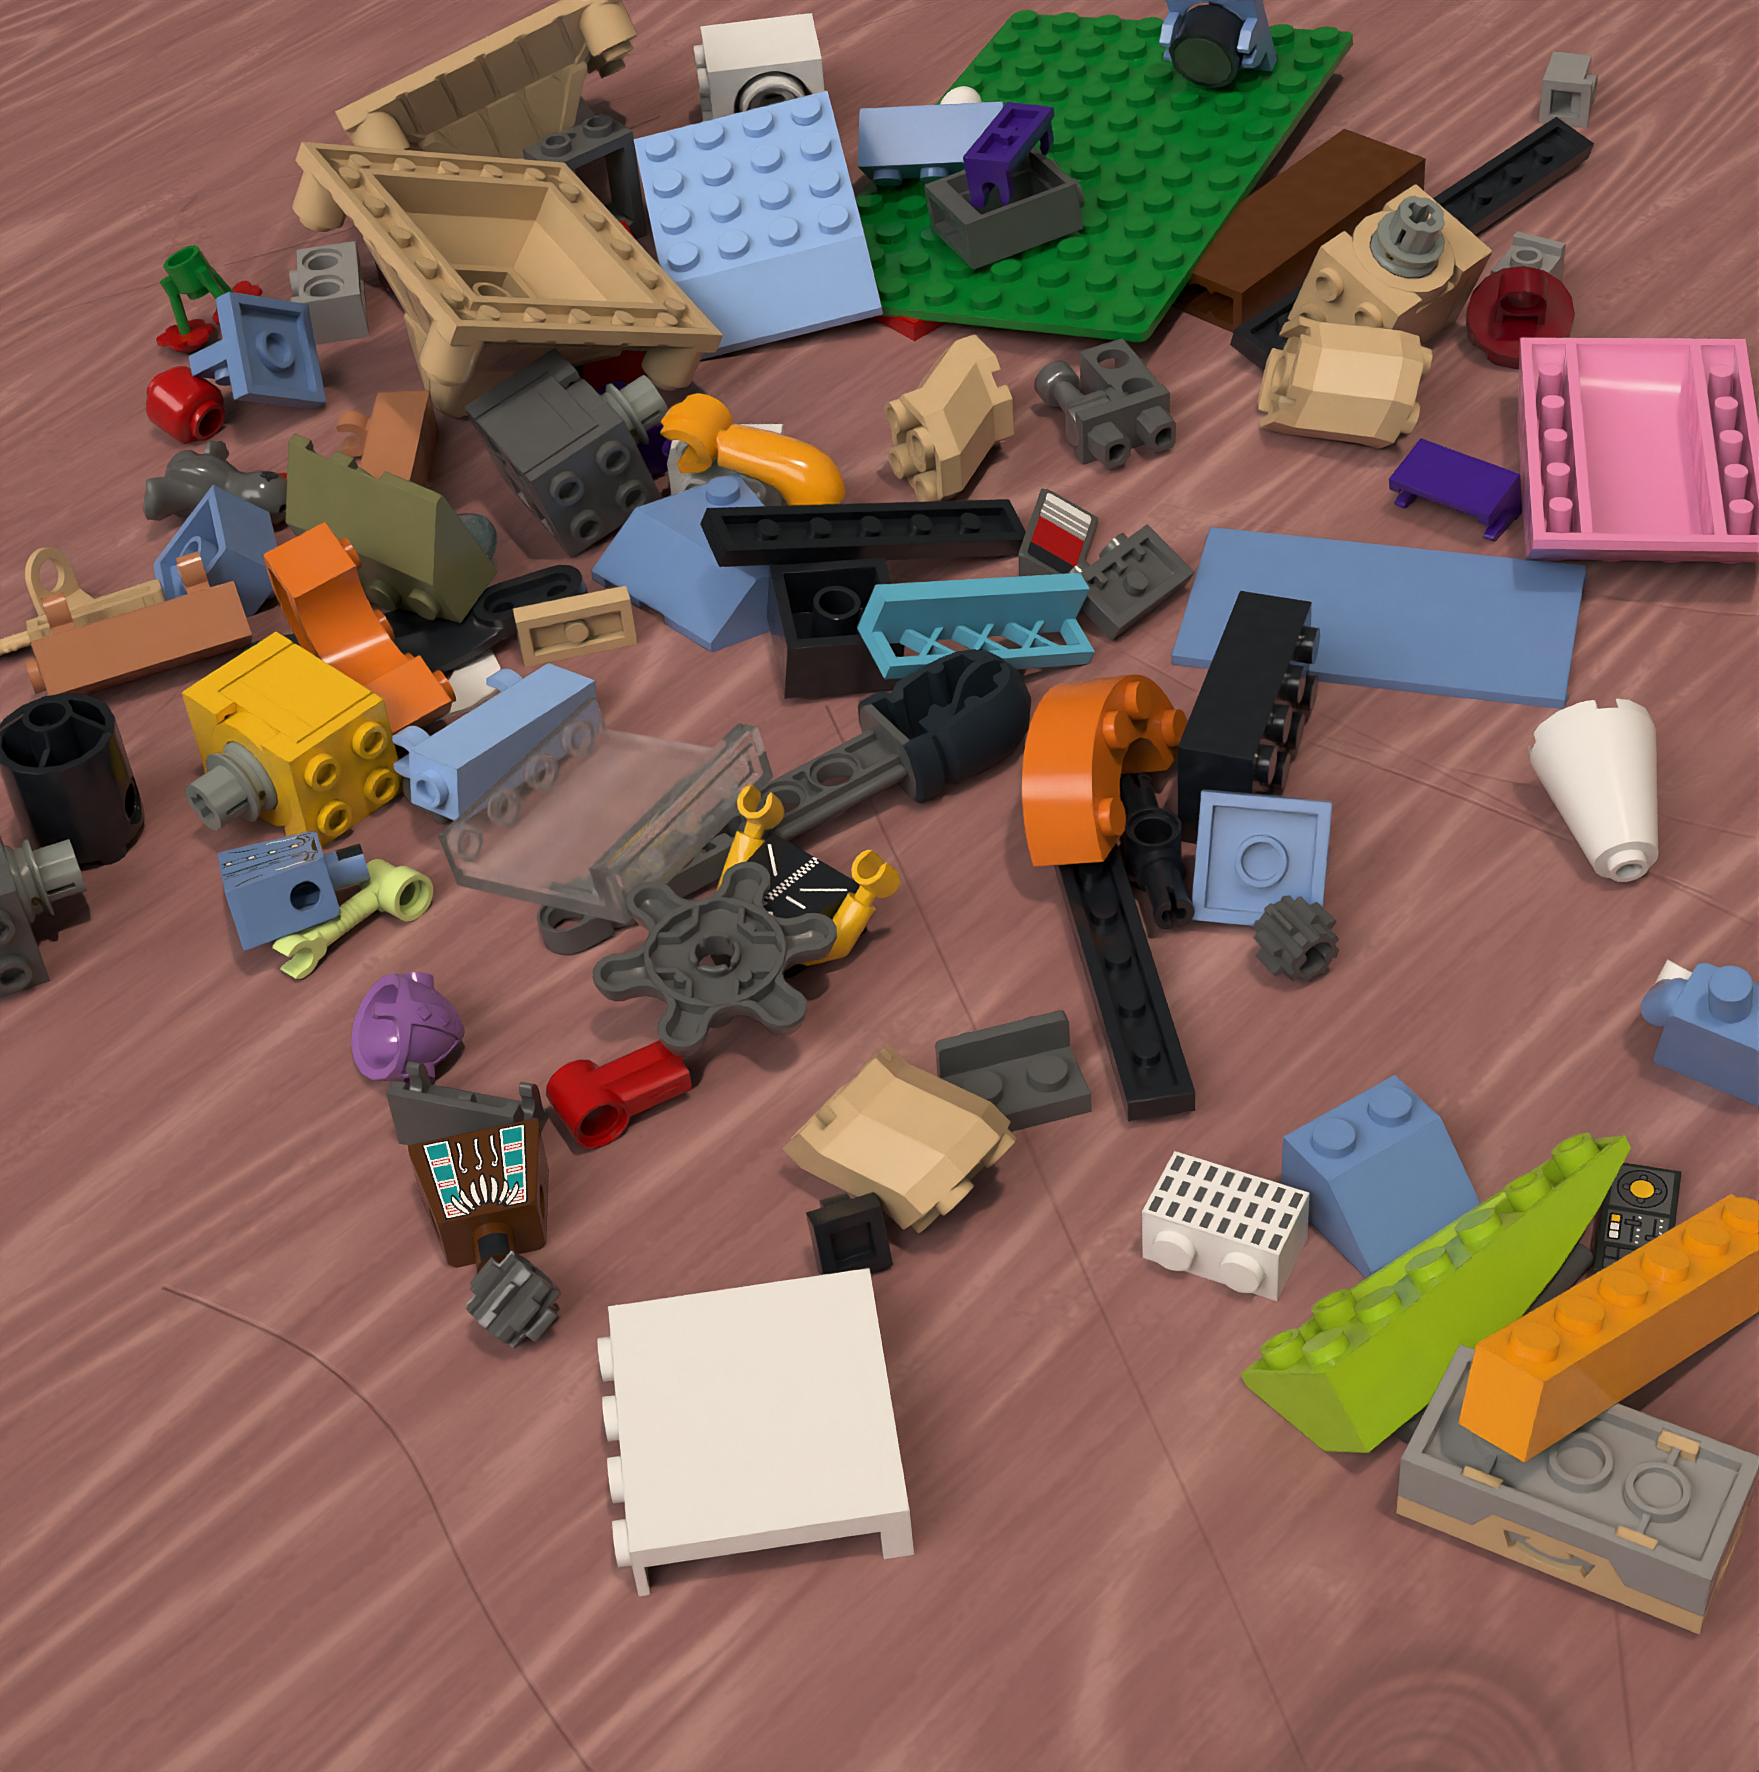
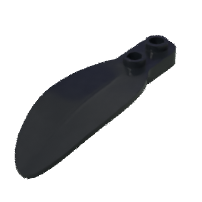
M555 565L486 588L461 623L437 617L434 620H429L415 612L396 609L383 614L392 627L395 635L393 642L404 655L410 653L414 658L420 655L432 673L437 670L444 673L478 656L503 638L516 636L518 633L513 613L514 608L587 594L588 590L577 568L570 565ZM294 634L283 635L291 640L293 644L295 643L300 646ZM259 640V641L250 643V644L245 648V651L248 650L249 648H251L252 646L256 645L257 643H259V642L262 641V640Z

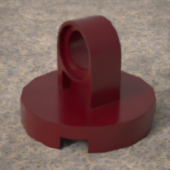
M1527 266L1503 268L1485 277L1473 290L1466 312L1468 338L1473 346H1475L1476 342L1478 347L1488 354L1487 359L1495 365L1519 369L1520 338H1570L1575 317L1572 296L1559 279L1545 270Z

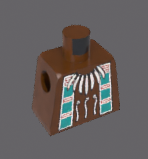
M538 1118L408 1145L420 1197L448 1265L458 1268L476 1264L478 1274L491 1257L501 1263L510 1251L523 1254L540 1250L547 1243L549 1168Z

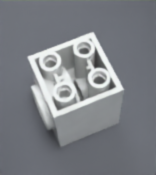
M812 13L700 26L702 45L693 47L703 122L825 91L822 58Z

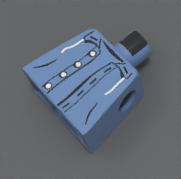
M315 831L299 833L217 853L225 895L243 951L336 918L341 914L334 890L371 879L360 843L323 854L317 832Z

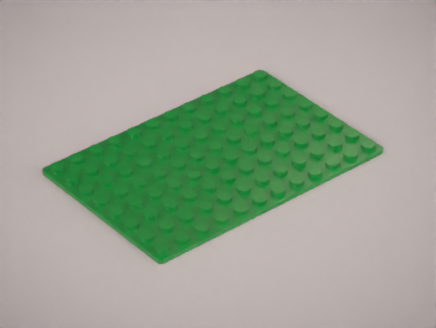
M1022 10L1014 13L935 105H940L944 96L951 90L967 86L979 94L982 102L1003 101L1005 105L1007 102L1053 107L1055 116L1051 120L1054 144L1047 155L1044 156L1048 159H1053L1060 170L1071 179L1074 178L1078 181L1085 201L1084 207L1080 208L1083 229L973 270L932 230L924 185L928 183L920 181V178L902 179V184L897 186H881L874 184L873 180H870L855 200L883 314L881 316L899 317L901 315L920 320L1112 340L1123 338L1125 341L1131 342L1147 340L1192 277L1191 272L1239 203L1250 194L1353 46V34L1347 31H1338L1337 28L1329 26L1319 27L1314 30L1294 29L1293 26L1288 24L1271 26L1269 28L1277 57L1272 71L1239 69L1231 83L1224 87L1208 88L1196 85L1185 79L1174 68L1172 61H1164L1163 56L1166 47L1159 45L1162 25L1164 23L1161 18L1147 17L1141 20L1120 19L1117 15H1103L1098 18L1079 17L1076 13L1072 12L1060 13L1058 15H1040L1032 10ZM1039 140L1034 147L1041 152Z

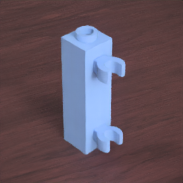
M547 663L523 679L513 670L501 669L486 678V685L497 688L501 693L437 733L429 736L427 732L417 726H408L393 735V743L403 746L409 752L408 755L394 763V770L398 774L410 778L411 803L460 822L596 732L595 680Z

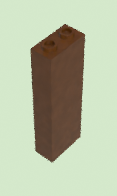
M1343 129L1239 203L1191 272L1192 277L1171 307L1233 333L1234 329L1303 285L1322 245L1343 231L1352 236L1355 228L1365 217L1382 211L1386 203L1413 185L1417 184L1424 191L1426 158Z

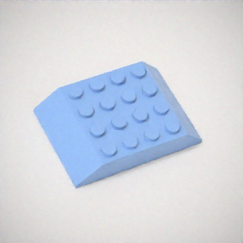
M828 91L633 139L659 266L723 334L716 353H703L701 360L883 314Z

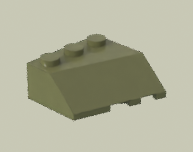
M294 433L288 441L286 523L295 535L298 536L326 522L338 540L345 537L354 547L361 562V568L357 570L359 580L369 602L376 603L389 611H394L398 608L415 612L429 620H434L437 617L461 623L498 571L444 496L387 471L383 473L380 479H376L366 470L360 468L353 457L336 451L330 459L314 451V445L310 439Z

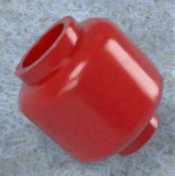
M176 366L163 373H159L150 381L147 387L146 413L153 424L181 443L188 444L197 440L204 441L213 437L223 424L225 419L224 398L221 390L203 377L192 376L189 367Z

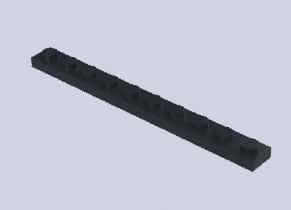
M1555 117L1433 199L1476 235L1587 160L1594 143L1561 119ZM1303 285L1234 329L1230 345L1263 371L1272 348L1283 350L1289 339L1279 336L1284 323L1290 321L1288 316Z

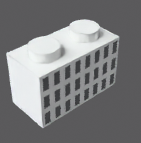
M1174 1151L1142 1211L1143 1258L1157 1262L1173 1271H1185L1225 1284L1237 1292L1253 1293L1278 1301L1308 1238L1309 1192Z

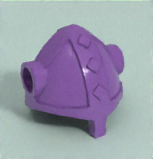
M423 972L385 975L370 988L363 998L353 1021L351 1036L353 1059L360 1072L372 1080H394L405 1082L407 1085H410V1077L407 1075V1062L423 1063L427 1068L430 1083H433L435 1081V1067L443 1062L459 1045L465 1034V1028L454 1007L434 989L433 975Z

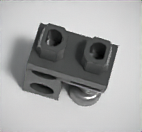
M1123 338L1081 351L1080 380L1070 365L1063 361L1049 363L1040 370L1035 378L1034 388L1041 399L1049 406H1060L1065 413L1068 445L1077 446L1076 457L1083 465L1099 460L1109 469L1124 464L1131 456V449L1146 444L1149 449L1157 453L1172 448L1175 445L1176 423L1170 415V392L1163 384L1160 385L1153 374ZM1115 358V368H1106L1099 364L1105 359Z

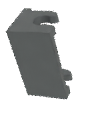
M408 1061L406 1065L407 1075L410 1077V1089L405 1082L393 1080L386 1093L399 1144L404 1145L417 1144L538 1118L540 1131L542 1132L549 1118L547 1109L543 1108L539 1088L536 1084L520 1082L519 1094L522 1101L433 1085L430 1083L426 1066L423 1063Z

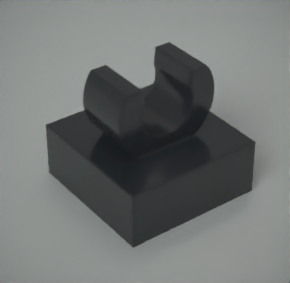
M845 1192L819 1200V1209L806 1212L817 1269L820 1275L870 1268V1272L893 1265L882 1206L874 1192L852 1199Z

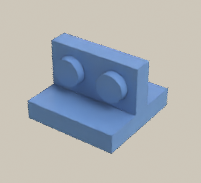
M227 292L215 299L223 339L189 356L192 376L215 379L217 385H231L234 400L314 409L326 403L308 304Z
M1203 789L1201 791L1192 904L1195 912L1192 920L1254 926L1255 920L1261 918L1266 906L1270 903L1275 904L1281 901L1283 896L1289 895L1294 900L1301 896L1309 905L1318 902L1324 908L1326 877L1329 873L1331 855L1329 842L1333 801Z

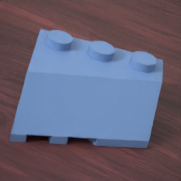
M734 473L729 476L714 478L706 484L637 507L591 570L592 579L605 588L611 584L617 587L626 586L631 604L638 608L648 605L664 615L667 626L711 653L770 631L767 619L769 567L773 565L719 567L700 525L707 508L764 505L740 475Z

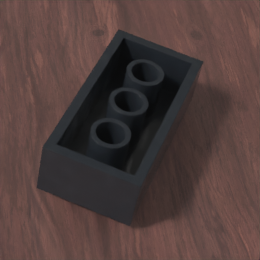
M1245 591L1239 592L1178 745V818L1181 821L1182 842L1197 844L1201 791L1203 789L1276 796L1273 793L1274 789L1283 790L1285 788L1290 769V753H1288V750L1299 749L1305 721L1302 711L1313 710L1318 690V675L1309 674V666L1316 661L1320 643V628L1311 627L1312 602Z

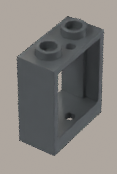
M604 113L602 115L590 116L581 124L561 133L546 135L540 142L523 149L525 160L562 162L571 170L605 156L612 202L604 206L618 221L625 220L635 240L647 235L633 131Z
M1033 147L1013 172L1014 195L1006 206L1002 204L999 198L1001 193L996 185L989 193V202L985 207L972 206L965 170L924 185L932 230L973 270L1083 229L1080 208L1084 207L1085 201L1078 181L1068 177L1059 169L1053 159H1048L1042 155L1037 148Z

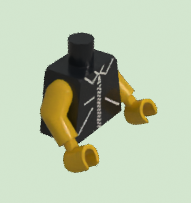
M748 785L742 789L737 799L738 810L747 819L744 832L736 831L716 892L722 883L723 874L728 868L741 862H755L763 865L771 877L770 889L762 903L769 914L778 918L788 919L806 913H819L831 918L837 927V939L830 953L822 959L792 966L784 973V978H791L814 964L847 956L858 938L867 931L866 925L876 910L872 905L874 899L892 896L899 888L900 877L898 871L887 862L883 864V858L873 850L863 851L856 857L851 869L853 880L776 834H772L766 840L761 839L764 830L772 829L781 822L784 816V808L780 799L770 792L764 807L756 812L761 802V792L754 785ZM710 954L716 966L722 964L727 965L728 968L731 966V956Z

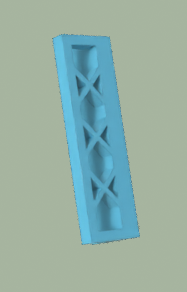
M1081 573L875 585L857 627L884 679L904 678L923 666L955 652L938 643V640L951 639L969 649L989 651L1007 661L1015 669L1089 664L1095 653L1076 620L1090 590ZM1060 632L1067 645H1057L1038 634ZM1003 636L1022 646V648L1008 649L988 639V637ZM889 643H900L920 654L919 656L896 657Z

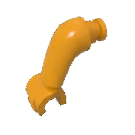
M700 393L688 395L683 402L673 405L660 421L664 426L660 432L662 436L669 441L680 440L689 444L677 462L680 473L704 472L717 459L718 466L752 477L774 487L786 500L788 506L840 504L845 497L846 487L843 478L828 454L814 445L790 436L733 424V417L729 409L721 401L710 395Z

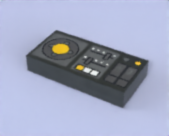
M1623 1163L1603 1200L1593 1275L1675 1227L1681 1171Z

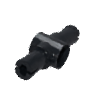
M1136 773L1138 788L1134 787L1131 775H1125L1120 778V800L1124 805L1126 814L1125 831L1122 835L1125 841V870L1129 883L1148 894L1152 907V916L1159 928L1171 929V920L1168 913L1173 914L1177 928L1182 927L1192 920L1195 911L1183 882L1187 871L1182 858L1181 821L1170 810L1159 807L1154 792V784L1148 774Z

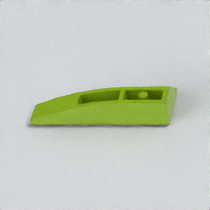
M1581 1133L1562 1141L1551 1151L1553 1157L1530 1172L1515 1178L1504 1189L1350 1289L1334 1291L1318 1300L1311 1308V1312L1314 1315L1297 1329H1289L1278 1333L1260 1347L1259 1351L1262 1357L1240 1373L1244 1383L1323 1451L1369 1453L1430 1403L1460 1344L1475 1350L1478 1342L1522 1317L1561 1268L1597 1213L1631 1150L1626 1136L1593 1138L1590 1133Z

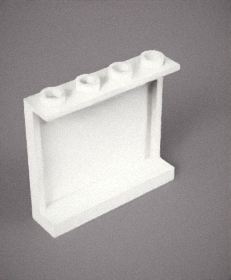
M870 1268L608 1306L611 1336L597 1339L598 1354L603 1382L614 1381L616 1395L602 1397L607 1440L608 1442L620 1441L621 1456L607 1458L612 1502L613 1504L625 1502L626 1519L612 1521L613 1540L618 1568L632 1566L638 1596L650 1595L648 1567L875 1532H880L884 1559L914 1555L910 1510Z

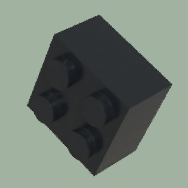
M885 558L773 565L769 567L767 619L784 699L876 692L880 690L889 691L893 690L896 682L901 680V678L884 679L857 629L875 585L891 584ZM889 643L896 657H904V645Z

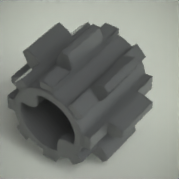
M1289 895L1283 896L1281 901L1275 904L1270 903L1264 908L1265 912L1261 918L1255 920L1253 929L1257 933L1253 938L1262 947L1256 954V957L1274 976L1283 972L1291 981L1298 978L1303 983L1310 981L1311 977L1319 973L1322 975L1329 969L1327 966L1333 958H1337L1339 949L1335 945L1339 939L1330 930L1337 921L1318 902L1309 905L1301 896L1294 900Z
M510 1251L501 1263L491 1257L470 1282L472 1286L470 1290L474 1295L466 1304L467 1311L481 1326L512 1348H517L526 1336L536 1342L558 1316L555 1313L556 1308L553 1306V1303L561 1295L559 1287L538 1267L514 1251Z

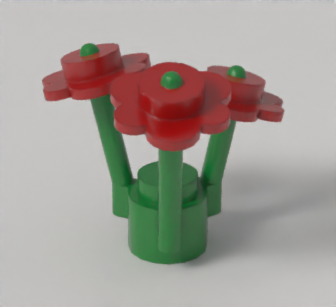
M196 245L187 246L176 251L163 264L169 276L162 279L160 284L169 297L177 325L166 328V333L156 338L157 344L161 347L170 346L171 349L180 353L191 352L201 348L208 341L209 334L215 331L213 324H205V321L202 319L188 321L180 294H187L191 300L201 298L209 292L215 299L227 292L261 297L262 289L258 285L252 286L249 281H241L231 289L209 264L203 252ZM216 309L212 318L213 321L220 326L218 311Z

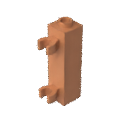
M430 390L377 392L371 418L355 411L339 414L336 426L337 432H354L358 435L344 438L343 454L351 457L362 455L360 468L366 470L376 479H380L383 473L387 471L427 488L438 438Z
M194 552L176 558V566L187 595L75 628L64 592L40 598L52 635L31 641L35 657L24 660L35 694L47 691L48 696L63 693L87 695L248 646L252 641V633L234 581L210 588L199 552Z

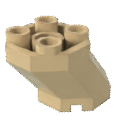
M1297 316L1284 323L1279 336L1289 339L1283 350L1272 348L1266 361L1258 395V410L1268 412V415L1259 418L1260 428L1281 434L1359 443L1377 449L1394 444L1399 433L1407 435L1412 433L1420 413V405L1418 402H1415L1419 382L1423 381L1427 376L1432 362V350L1421 346L1419 336L1400 330L1318 322L1301 316Z
M975 334L956 340L944 350L916 390L905 393L898 399L885 404V416L892 430L894 444L888 450L889 462L894 474L899 479L907 477L909 485L914 489L919 502L950 500L964 489L990 448L1001 445L1005 442L1004 440L1014 435L1013 400L1007 384L1000 387L996 386L992 373L1001 370L996 355Z
M887 1043L856 1072L858 1074L856 1077L854 1076L844 1086L840 1087L782 1149L801 1169L857 1197L874 1192L882 1206V1210L903 1230L911 1226L919 1234L940 1214L944 1216L952 1210L973 1188L974 1185L970 1180L984 1166L986 1168L992 1166L1015 1143L1017 1138L1008 1129L1011 1122L992 1102L907 1063Z

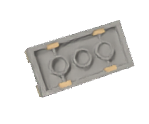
M1460 1344L1401 1457L1396 1513L1700 1635L1751 1513L1759 1477V1456L1617 1403L1524 1463L1458 1424L1475 1352L1474 1349Z

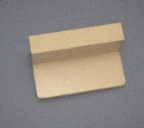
M626 586L513 609L518 633L517 638L525 667L637 644L631 601Z

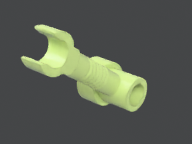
M382 859L371 860L367 863L371 879L359 883L361 891L339 907L341 914L336 918L278 938L275 941L273 949L287 957L294 955L291 960L281 966L280 970L295 979L308 976L315 969L318 960L326 954L329 945L376 910L380 912L386 911L403 921L418 919L425 913L432 901L433 884L431 880L408 866L395 867Z

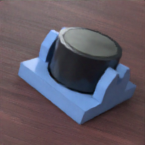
M1166 0L1169 13L1162 25L1159 45L1166 47L1163 56L1164 61H1172L1174 68L1185 79L1196 85L1217 88L1231 83L1239 69L1272 71L1277 57L1263 0ZM1209 2L1208 5H1198L1193 9L1189 10V8L1195 5L1196 3Z

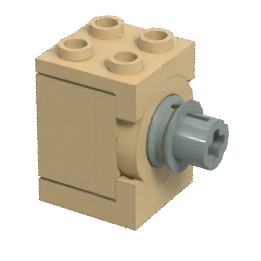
M1415 184L1386 203L1382 211L1365 217L1355 228L1352 236L1343 231L1320 247L1288 319L1292 320L1297 316H1301L1318 322L1400 330L1419 336L1422 346L1438 335L1440 331L1442 332L1457 321L1493 251Z

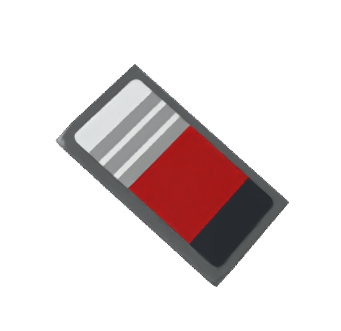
M1042 488L1019 551V576L1068 574L1077 564L1087 559L1098 525V517L1055 492Z

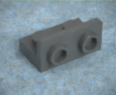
M1148 524L1129 538L1124 533L1117 535L1101 551L1099 560L1092 565L1084 560L1069 572L1081 573L1090 588L1080 609L1111 640H1114L1187 585L1195 573Z
M1063 1010L962 1033L957 1036L941 1039L935 1044L937 1076L992 1102L1011 1122L1008 1126L1010 1132L1092 1112L1091 1092L1070 1047L1069 1021Z

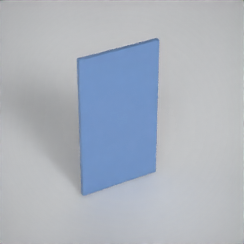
M1210 527L1209 533L1206 535V543L1175 647L1171 651L1172 665L1209 669L1240 591L1312 602L1311 627L1320 628V643L1316 661L1309 666V674L1318 675V681L1564 709L1565 703L1569 699L1567 687L1583 586L1588 578L1586 566Z

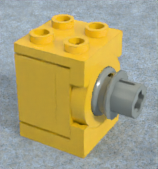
M274 632L181 692L205 770L203 776L185 788V793L189 805L199 819L214 831L219 830L238 816L248 822L256 821L260 817L274 826H285L286 836L315 831L317 832L321 848H323L403 792V777L394 770V763L398 761L395 744L392 741L393 735L384 699L375 693L372 694V691L299 645L293 644L291 640L278 632Z

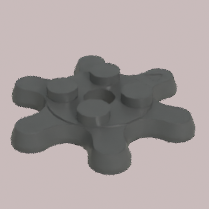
M741 862L728 868L723 874L722 883L718 891L712 896L700 900L683 899L662 882H643L635 886L628 893L626 903L630 915L639 925L649 931L647 940L634 951L603 957L596 963L592 978L596 988L608 1000L617 1002L647 996L664 1001L667 1004V1008L663 1017L658 1022L657 1028L660 1042L672 1054L686 1057L695 1054L701 1049L710 1028L725 1026L732 1021L734 1016L754 1018L775 1035L783 1036L796 1032L806 1017L808 1010L807 1002L800 991L792 988L785 982L784 973L796 964L826 957L837 939V927L831 918L819 913H806L788 919L778 918L769 914L762 903L770 889L771 877L763 865L755 862ZM710 954L716 956L729 955L732 957L729 968L725 964L718 966L703 964L699 966V962Z

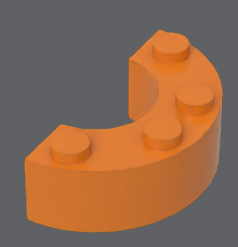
M323 522L263 554L275 595L300 646L372 691V694L375 693L382 697L385 702L392 735L397 734L408 726H417L422 729L450 712L452 703L456 701L451 684L440 670L432 673L420 655L415 658L410 653L404 655L394 644L395 635L390 623L379 609L373 611L365 595L357 571L361 568V562L354 547L347 538L343 537L338 540L326 522Z
M1140 674L1066 681L1050 688L1039 702L1029 726L1022 766L1023 819L1033 867L1103 862L1125 831L1126 814L1124 805L1120 800L1121 774L1168 770L1177 757L1178 745L1187 725L1186 716L1181 709H1174L1167 695L1150 678Z

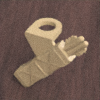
M53 547L39 548L31 554L25 568L26 585L38 617L26 621L27 631L0 639V656L29 646L31 641L52 635L40 598L64 592L75 628L166 601L160 580L147 581L94 599L80 589L71 564L61 550ZM47 559L51 560L58 570L57 585L50 592L43 588L39 578L41 565Z

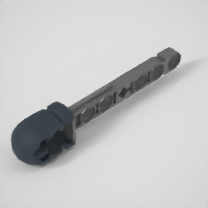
M976 649L957 651L943 656L897 681L892 694L880 690L861 700L858 705V716L862 734L757 788L761 792V802L756 812L764 807L770 792L780 799L782 805L791 803L798 805L793 811L785 813L777 826L764 830L761 839L766 840L772 834H776L789 841L894 784H898L914 801L923 803L942 793L946 781L958 784L1000 763L1013 753L1029 730L1031 696L1018 670L1001 657L989 651ZM833 777H850V780L837 786L822 785L824 781ZM737 799L598 872L587 886L581 881L545 901L539 908L536 919L546 947L553 953L561 955L575 954L614 935L613 928L636 923L627 910L626 899L615 901L608 899L616 891L634 888L643 882L655 881L669 886L676 895L683 898L720 878L736 831L744 832L747 819L738 810ZM677 860L692 861L686 868L677 871L663 870L667 864ZM570 917L583 918L578 925L569 929H553L558 922Z

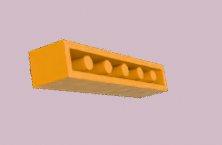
M1730 1194L1478 1342L1475 1347L1458 1424L1525 1463L1758 1313L1759 1202Z

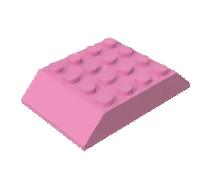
M1520 338L1517 426L1526 559H1544L1553 562L1561 560H1602L1605 562L1662 561L1665 563L1690 561L1721 562L1725 564L1740 562L1759 563V422L1746 339Z

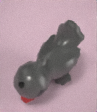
M209 440L204 454H198L193 450L180 451L169 461L165 477L149 478L146 480L143 512L147 520L161 521L173 514L181 518H188L211 486L215 485L268 511L273 526L286 518L287 473L262 470L249 473L241 472L226 461L229 456L226 443Z

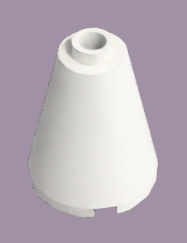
M1616 699L1618 708L1603 709L1597 708L1595 700L1580 702L1557 711L1537 727L1533 733L1536 743L1533 748L1528 747L1530 763L1595 872L1602 877L1610 878L1617 882L1633 881L1642 877L1656 862L1659 854L1656 728L1646 708L1630 700Z

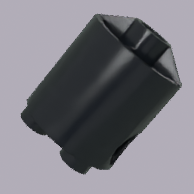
M63 693L44 696L26 703L3 719L0 724V774L24 840H29L32 851L69 839L78 864L95 862L99 865H111L124 858L128 852L127 843L134 839L143 824L144 806L116 718L108 705L90 695Z

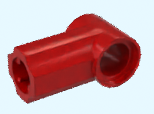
M658 1040L600 1067L591 1060L584 1059L565 1064L551 1076L546 1086V1097L578 1145L586 1149H597L616 1140L625 1131L629 1123V1117L692 1089L690 1073L685 1066L682 1056L672 1054Z

